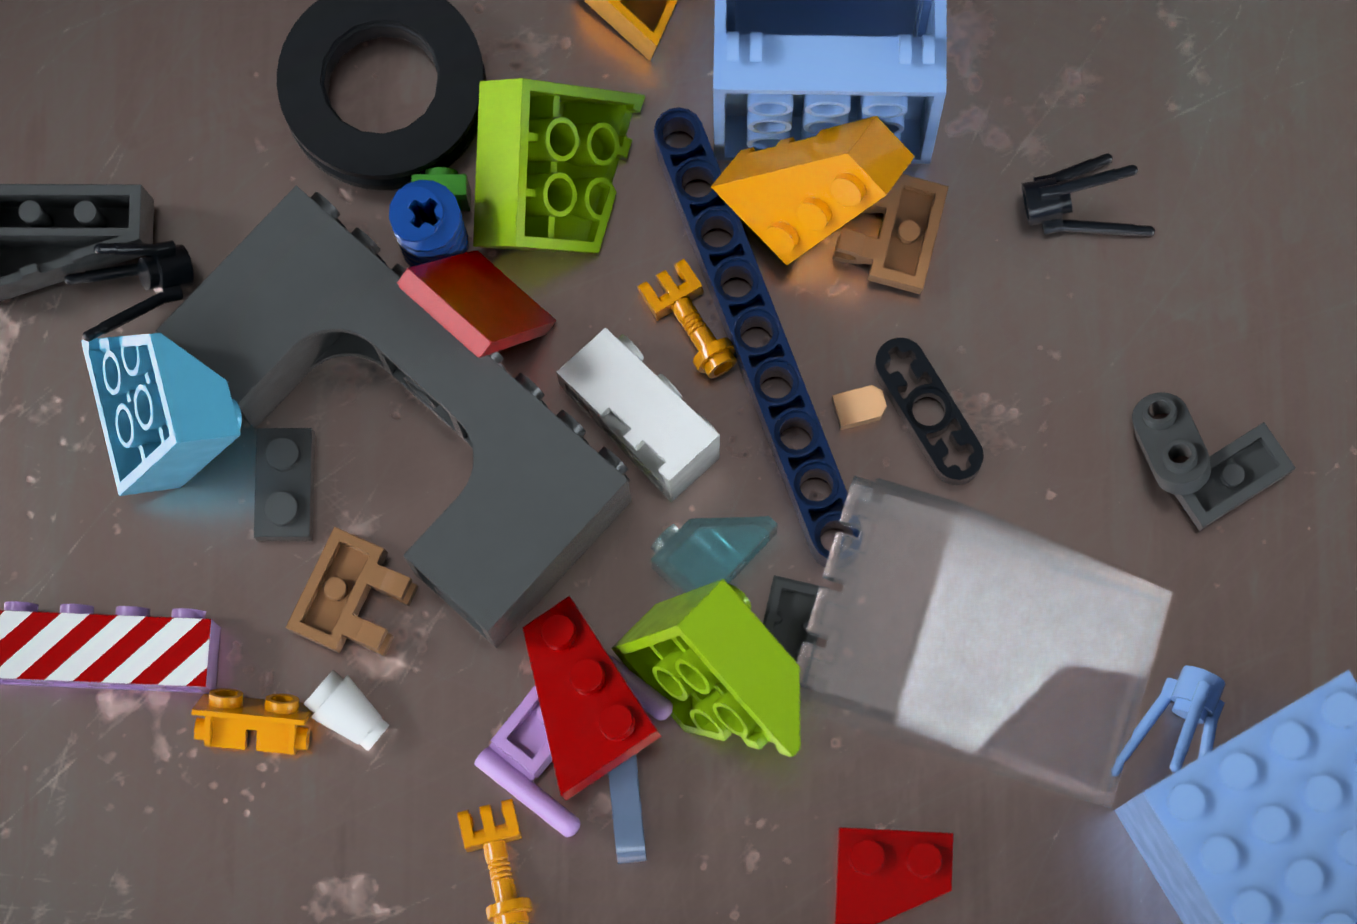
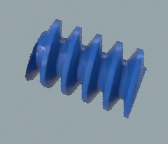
M417 180L407 183L395 193L389 207V220L404 259L410 267L463 254L468 251L469 237L457 199L446 186L436 181Z

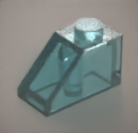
M770 516L691 518L680 529L675 524H672L651 546V549L656 553L651 558L652 569L679 594L724 579L729 584L777 534L778 524Z

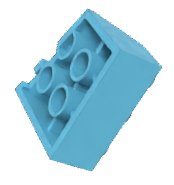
M162 333L95 338L88 342L81 340L119 496L181 488L241 435L242 417L240 407L237 401L231 398L227 380Z

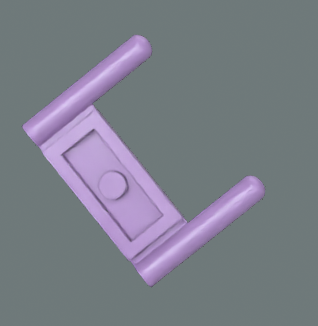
M609 654L644 710L657 720L667 719L673 710L672 702ZM535 685L491 739L492 743L489 747L485 748L478 755L474 765L563 836L571 837L580 828L579 818L533 783L534 779H538L552 761Z

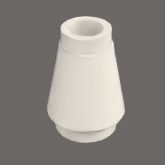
M334 670L330 672L304 703L314 713L311 717L313 720L357 745L360 744L367 751L390 726L382 719V716L348 675L342 678Z

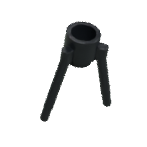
M1109 153L1083 161L1053 174L1033 177V181L1022 183L1023 202L1029 226L1042 224L1044 235L1063 231L1147 237L1155 234V228L1152 226L1063 219V214L1072 213L1070 193L1115 182L1138 173L1136 165H1129L1071 180L1110 164L1113 157Z
M171 240L156 244L98 243L94 246V251L97 254L146 257L139 258L138 263L88 270L68 274L64 277L66 284L73 285L139 275L145 290L154 289L157 292L152 297L85 331L83 339L88 342L165 303L183 300L182 289L192 286L194 273L191 258L185 246L182 244L175 245L174 241Z

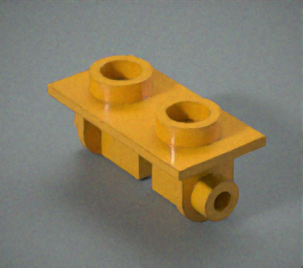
M219 688L211 690L209 694H203L191 711V715L205 716V718H196L194 739L204 740V745L207 747L245 750L247 747L248 730H257L256 751L296 755L297 750H308L310 728L300 727V725L304 726L313 712L304 703H299V698L294 695L270 694L265 699L243 697L242 691Z

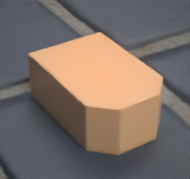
M873 385L832 395L831 399L840 431L879 421L887 408L883 391Z

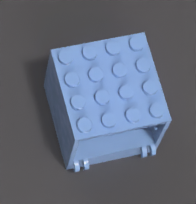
M715 0L713 124L714 155L716 160L732 161L738 152L743 149L754 147L755 151L774 147L783 139L794 137L798 141L814 137L822 129L877 116L915 156L910 164H930L947 93V0Z
M1349 670L1146 789L1114 810L1183 924H1357V682Z

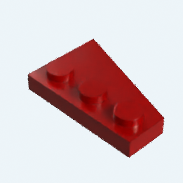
M570 596L522 627L560 795L566 801L662 737Z

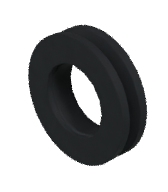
M317 0L299 17L287 35L277 67V92L281 110L300 149L319 169L329 176L346 184L364 189H401L407 183H411V174H425L427 169L434 167L449 168L463 155L478 132L480 81H487L479 45L472 29L460 12L447 0ZM379 37L405 39L422 48L435 64L438 73L435 97L426 112L409 126L387 133L364 132L343 122L332 108L328 96L331 73L340 58L359 43Z

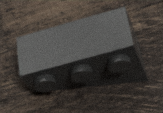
M0 184V301L63 282L64 277L68 274L107 268L141 257L97 254L94 251V246L98 243L153 244L154 199L142 185Z

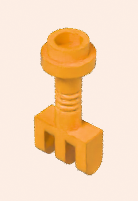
M683 258L674 264L676 272L683 280V283L676 286L668 272L663 270L655 276L665 294L658 297L653 287L647 281L638 285L637 289L657 321L672 312L674 313L699 351L693 358V364L700 373H706L709 378H716L729 371L736 364L737 359L734 356V346L729 338L716 339L692 303V300L704 294L701 282Z
M513 799L501 801V811L506 823L500 825L495 823L491 804L480 806L479 810L484 829L474 831V822L469 810L457 812L465 850L468 853L483 849L486 863L490 870L489 875L491 876L490 880L492 881L491 885L496 903L485 909L488 921L495 924H528L530 922L528 913L532 911L531 900L528 897H518L505 844L522 839Z

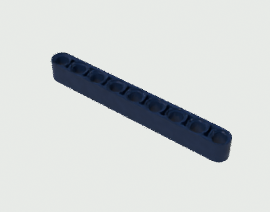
M681 107L669 109L660 115L654 128L655 149L658 161L727 338L731 340L734 346V356L737 359V364L811 554L816 562L824 568L831 570L844 569L851 565L859 554L863 537L860 523L739 216L713 189L706 196L698 198L690 196L683 189L687 183L696 179L705 180L712 186L721 174L703 124L699 117L689 109ZM675 131H684L693 137V141L683 148L671 147L665 142V139ZM721 228L728 231L732 239L722 247H713L703 240V236L711 229ZM740 277L747 280L752 289L742 297H733L724 292L722 285L730 278ZM757 326L767 330L772 339L765 346L755 348L744 343L741 335L750 327ZM770 377H781L788 381L791 391L782 398H771L762 391V383ZM790 427H800L809 433L811 442L803 449L795 450L784 445L780 436ZM809 478H822L831 487V494L822 501L809 500L801 492L800 486ZM834 528L842 529L851 538L852 545L842 553L829 552L824 548L820 539L825 531Z

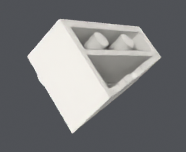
M605 327L556 372L559 385L664 496L672 502L720 458V435L700 413H696L682 400L680 392L663 374L655 375L642 362L645 359L643 354L627 336L622 334L619 338H616Z

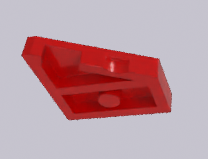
M839 827L835 924H878L951 892L954 833Z

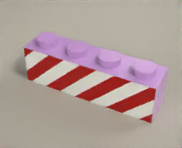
M20 601L4 602V610H0V685L208 694L211 690L216 689L221 627L212 619H205L206 612L203 610L176 608L172 609L171 617H150V609L118 606L116 607L115 615L94 614L93 606L61 604L60 612L55 613L38 612V604Z

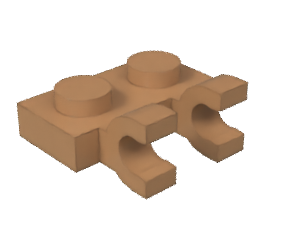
M902 174L886 196L862 212H879L884 214L878 238L842 227L832 259L850 264H870L868 281L921 294L949 186Z
M334 526L285 628L339 654L346 639H349L385 657L394 636L388 633L387 629L358 617L371 588L395 601L410 606L419 586L412 583L413 580L410 577L382 566L388 554L384 548Z

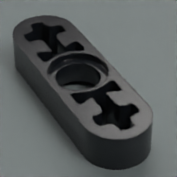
M907 338L888 340L879 348L875 359L874 372L878 382L938 478L951 485H962L970 482L978 474L983 462V448L920 346ZM896 353L900 359L910 356L913 361L908 371L915 385L922 378H925L929 384L914 388L906 398H902L899 392L906 391L908 383L899 371L890 374L886 370L890 366V354ZM923 397L935 398L944 408V418L938 424L932 426L923 425L913 415L912 407L914 403ZM951 424H954L957 428V431H952L949 435V440L957 451H963L967 448L971 453L966 461L967 469L963 471L957 465L947 467L944 464L949 451L942 438L935 445H931L928 440L943 434Z

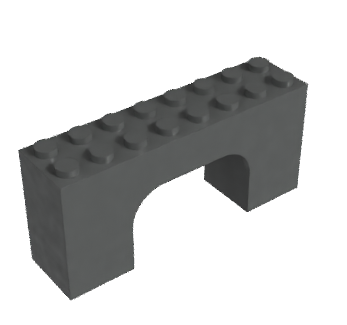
M296 185L168 317L156 332L162 333L226 379L231 398L236 400L240 407L241 417L254 429L266 419L315 367L333 358L355 356L371 360L383 367L465 440L473 449V467L467 485L403 556L417 577L497 648L632 502L629 488L630 479L625 474L628 468L606 447H602L599 452L595 451L583 437L586 434L585 429L566 411L561 410L557 415L551 412L541 400L545 396L544 393L527 376L519 373L514 379L507 373L505 367L500 363L503 357L499 352L483 357L475 356L398 287L397 282L406 271L404 267L397 263L390 269L378 255L381 251L380 248L367 234L357 227L351 233L347 231V228L338 219L340 216L339 211L324 196L315 192L309 197Z

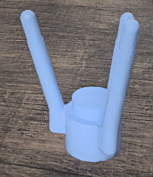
M1187 665L1182 668L1178 680L1167 677L1159 697L1106 769L1107 774L1115 776L1171 701L1175 702L1172 712L1185 719L1174 750L1170 770L1175 773L1181 769L1197 724L1204 723L1198 759L1213 750L1218 719L1225 702L1220 700L1226 685L1225 681L1207 670Z

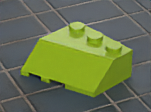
M525 78L480 81L473 247L599 253L617 193L612 182L619 159H627L632 139L626 135L633 113L641 112L645 95Z
M724 579L656 603L611 648L630 671L672 702L673 710L670 716L684 732L726 741L731 734H736L743 739L748 747L760 750L768 742L776 744L775 747L781 755L794 757L800 750V666L750 610L751 603L748 597L739 588L728 584Z

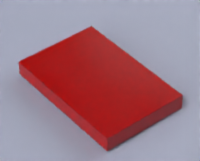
M478 250L409 267L397 282L401 290L477 357H483L544 336L557 321Z

